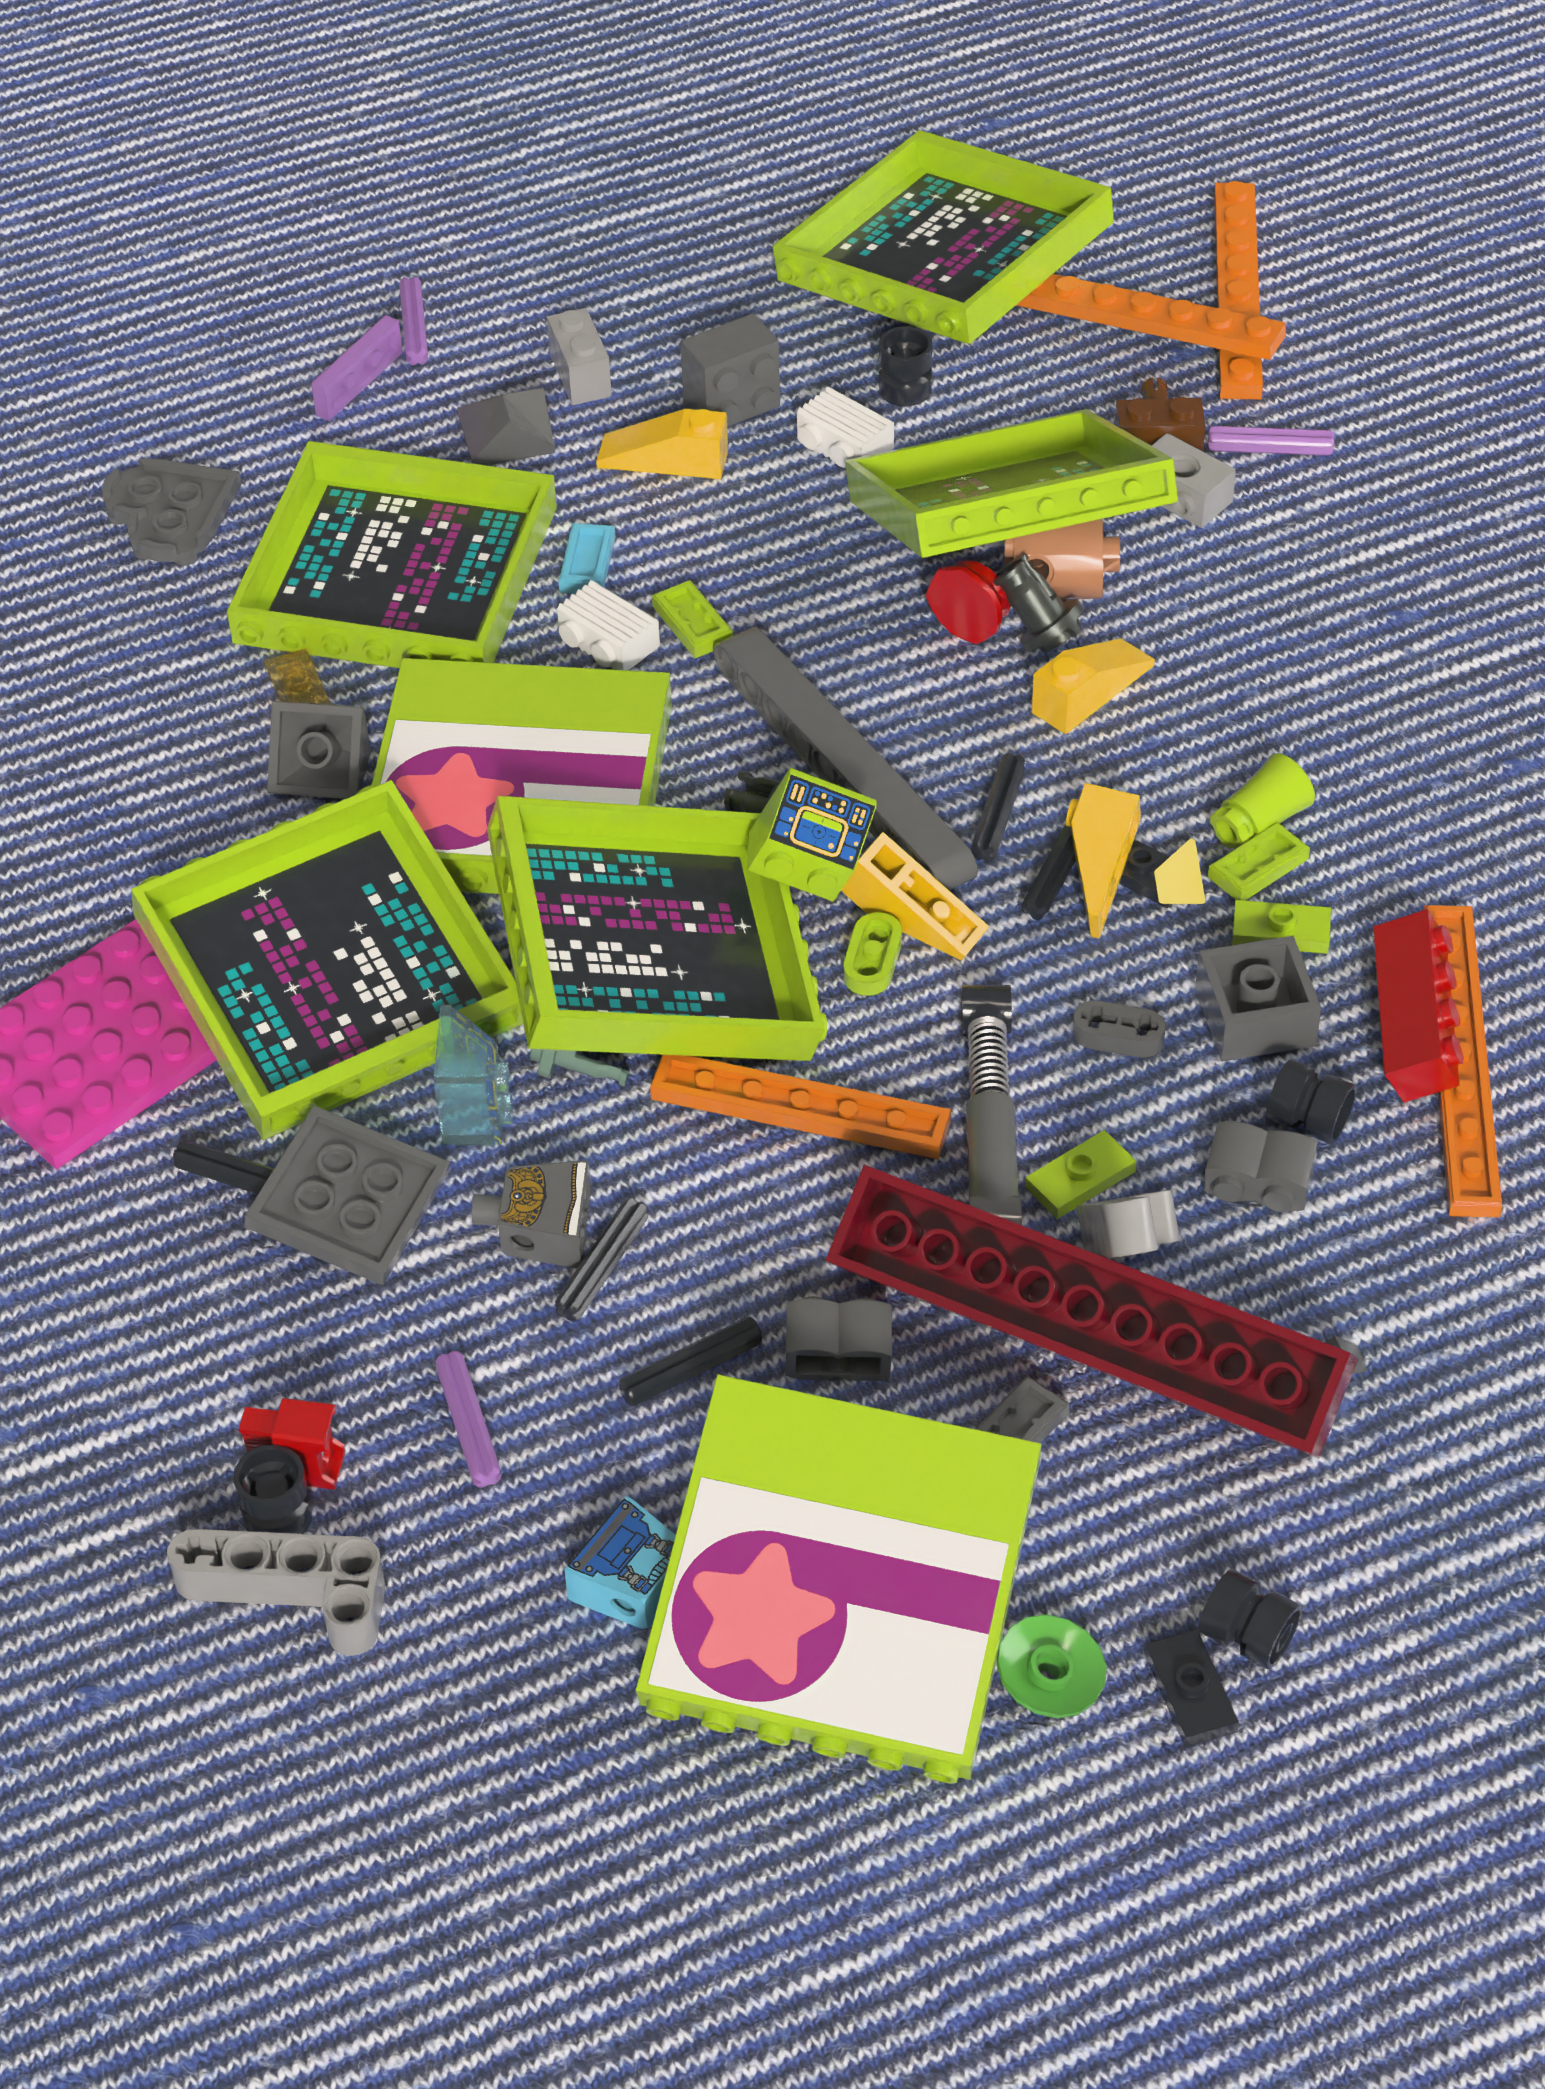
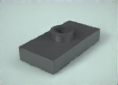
M1027 1375L975 1429L1041 1443L1069 1414L1070 1403Z

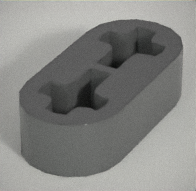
M1088 1001L1079 1005L1074 1012L1073 1037L1078 1044L1088 1049L1147 1058L1159 1053L1164 1046L1165 1021L1161 1015L1149 1009L1104 1001ZM1092 1022H1098V1028L1090 1027ZM1140 1030L1148 1031L1146 1036H1139Z

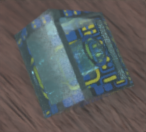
M440 1005L434 1087L442 1144L502 1145L504 1124H512L513 1121L512 1095L503 1094L509 1091L508 1062L500 1063L498 1044L493 1038L453 1006Z

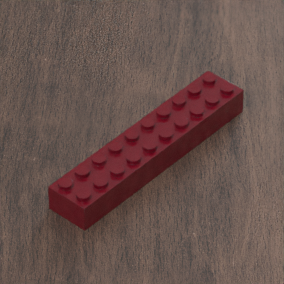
M865 1164L825 1259L826 1262L840 1269L1320 1459L1358 1362V1359L1348 1351Z

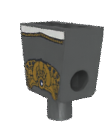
M569 1161L513 1166L509 1168L505 1174L502 1195L474 1194L472 1201V1224L498 1226L501 1251L507 1256L578 1268L583 1261L592 1194L589 1161Z

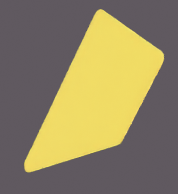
M1189 839L1154 871L1158 899L1162 904L1205 903L1196 842L1194 839Z

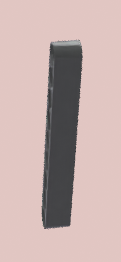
M751 627L714 645V658L723 676L819 779L877 800V807L868 830L875 838L884 832L949 891L977 877V864L968 846L759 628Z

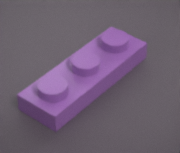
M385 315L372 328L368 329L347 351H344L333 364L315 378L311 385L316 416L330 421L403 353L399 320Z

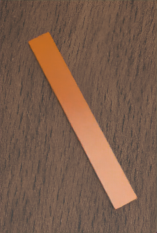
M1424 905V910H1429L1438 926L1445 925L1452 939L1453 952L1448 954V962L1454 971L1457 988L1451 990V997L1455 1002L1460 1017V1026L1454 1027L1464 1057L1463 1064L1458 1065L1460 1086L1438 1092L1449 1216L1500 1217L1502 1198L1472 906Z

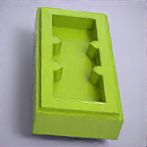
M691 580L652 595V607L694 658L713 652L715 644L733 636L731 628Z
M1276 822L1211 864L1208 870V878L1235 900L1246 901L1309 859L1310 847Z
M1235 900L1232 945L1294 936L1300 952L1328 954L1331 907Z
M1103 1130L1026 1176L1025 1188L1056 1219H1059L1074 1210L1076 1206L1084 1204L1136 1172V1160Z

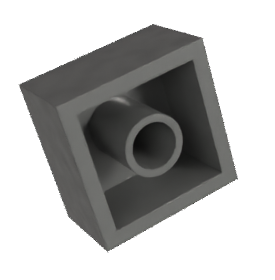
M754 313L680 341L683 405L685 409L726 412L728 427L780 407L779 340Z
M1294 936L1199 951L1195 991L1221 1062L1316 1046L1321 1005Z

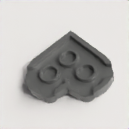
M139 459V467L129 468L122 473H119L118 468L114 469L104 480L102 488L108 520L116 525L124 524L127 526L132 552L136 558L151 559L157 562H175L181 566L191 565L198 560V553L203 551L213 540L241 486L239 471L163 459Z

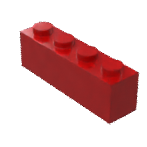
M1428 909L1373 926L1385 1076L1403 1103L1460 1086L1458 1065L1463 1064L1464 1057L1454 1027L1460 1026V1017L1455 1002L1451 997V990L1457 988V983L1452 966L1448 962V954L1453 952V943L1445 925L1438 926Z

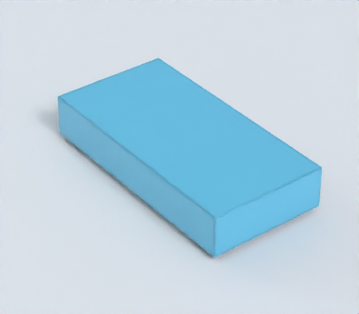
M572 523L559 577L560 593L576 594L578 589L582 590L583 586L588 585L590 580L605 587L616 538L615 526Z

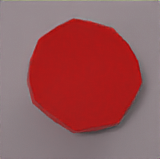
M966 560L957 562L954 566L939 567L926 593L929 606L938 621L951 634L974 644L983 642L1000 630L1002 618L1008 616L1011 608L1005 592L999 585L996 586L993 583V580L998 576L990 568L975 561Z

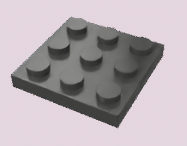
M313 1106L247 1211L244 1227L380 1285H384L447 1178L450 1162L317 1106Z

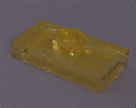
M306 649L263 660L265 672L278 701L330 703Z

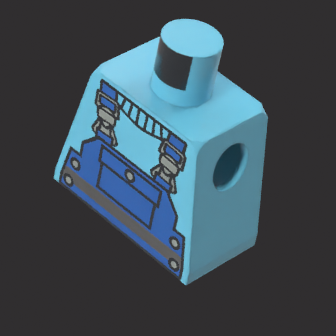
M625 1496L565 1567L568 1599L638 1628L650 1627L655 1618L676 1535L636 1501Z

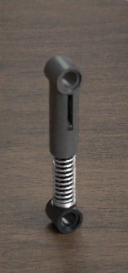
M962 985L961 1027L962 1034H968L969 1079L971 1096L965 1107L969 1205L1022 1225L1021 1196H1019L1016 1112L1014 1101L1009 1097L1006 1035L1011 1033L1012 1028L1011 985Z

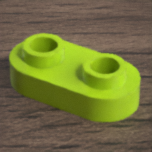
M874 912L862 916L856 922L843 964L844 983L852 992L865 996L876 995L886 990L890 985L902 946V926L894 916L887 913Z

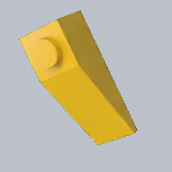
M683 409L604 434L596 460L597 468L721 479L728 455L727 413L704 409Z
M1121 638L1064 650L1033 674L1032 713L1066 735L1154 666L1155 659Z
M1085 783L1080 799L1073 798L1070 802L1066 826L1072 827L1073 847L1090 936L1100 939L1141 821L1140 796Z
M884 832L859 856L855 871L841 890L865 913L882 912L890 914L900 922L903 933L959 960H962L989 928L982 919Z

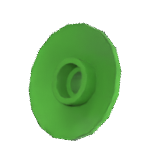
M1051 1615L1026 1617L1010 1627L1000 1642L996 1666L1002 1684L1017 1703L1035 1714L1053 1718L1079 1715L1095 1704L1105 1687L1107 1666L1100 1646L1085 1629L1068 1619ZM1039 1671H1048L1053 1675L1054 1679L1043 1676Z

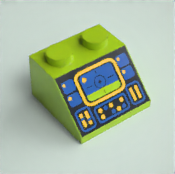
M790 768L749 831L747 870L834 902L855 871L877 807V800Z

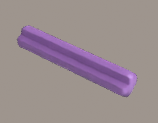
M415 276L411 279L404 277L399 282L406 361L413 366L417 363L423 365L428 361L421 281Z
M1212 426L1208 433V447L1210 451L1330 456L1334 450V433L1331 430Z
M458 1351L441 1354L436 1359L437 1372L473 1484L480 1488L488 1484H496L501 1479L500 1466L463 1354Z

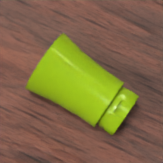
M1280 753L1270 755L1259 770L1240 789L1223 801L1221 808L1210 817V823L1215 830L1216 837L1229 849L1238 848L1276 822L1280 824L1289 817L1312 806L1315 801L1313 785L1305 771L1294 760Z

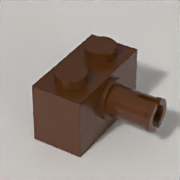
M1149 378L1141 386L1143 398L1116 400L1115 425L1151 446L1168 433L1203 452L1205 419L1202 398L1178 397L1168 399V386L1165 380L1157 378L1158 390H1155L1153 378Z

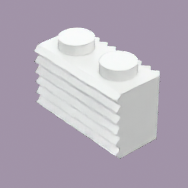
M827 386L825 391H821L819 396H815L814 400L810 399L809 403H805L803 408L799 407L797 411V439L806 448L813 451L817 449L819 454L823 453L826 458L830 457L838 466L846 468L845 460L892 451L894 449V422Z
M590 580L588 585H584L582 590L578 589L576 595L572 594L570 599L566 598L564 603H560L557 608L559 635L562 640L570 647L579 646L581 651H586L588 656L592 654L595 661L603 667L611 666L613 670L629 671L660 647L658 620L595 581Z

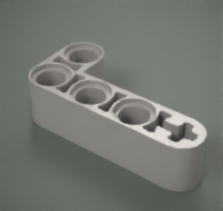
M1171 1190L1076 1206L1084 1250L1102 1257L1113 1258L1158 1250V1245L1180 1241Z
M192 1529L177 1534L169 1543L167 1558L174 1584L178 1593L186 1599L211 1602L323 1607L329 1642L333 1649L340 1654L348 1656L360 1655L368 1651L376 1642L384 1601L385 1579L379 1549L375 1543L367 1538ZM248 1566H255V1567H253V1568H251V1569H245V1570H244V1568H246V1567H248ZM311 1568L304 1572H297L301 1569ZM356 1571H365L361 1574L352 1575ZM348 1618H358L352 1622H342Z

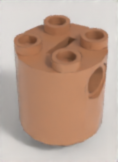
M1102 519L1004 540V564L1007 565L1015 558L1027 554L1029 557L1027 561L1034 570L1045 578L1061 600L1075 598L1102 599L1103 573L1120 572V537H1103Z

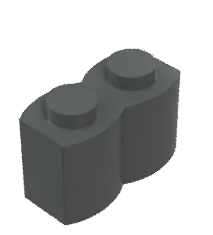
M1219 1122L1205 1168L1204 1191L1225 1202L1256 1201L1277 1212L1302 1211L1305 1209L1316 1165L1318 1141L1295 1132H1267L1257 1126L1246 1123Z
M815 1296L787 1302L786 1376L801 1380H826L840 1377L852 1381H880L890 1378L892 1305L876 1301L872 1298H858L854 1301L839 1304Z

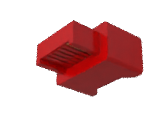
M282 1398L278 1411L245 1407L238 1430L239 1433H242L247 1453L263 1445H280L290 1448L302 1461L308 1487L336 1489L346 1452L345 1444L333 1438L330 1427L332 1417L337 1411L336 1404Z

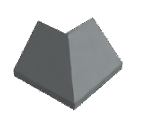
M544 387L502 394L457 408L471 464L489 465L555 453Z
M272 701L267 793L342 799L356 795L362 789L371 754L364 707L330 703Z

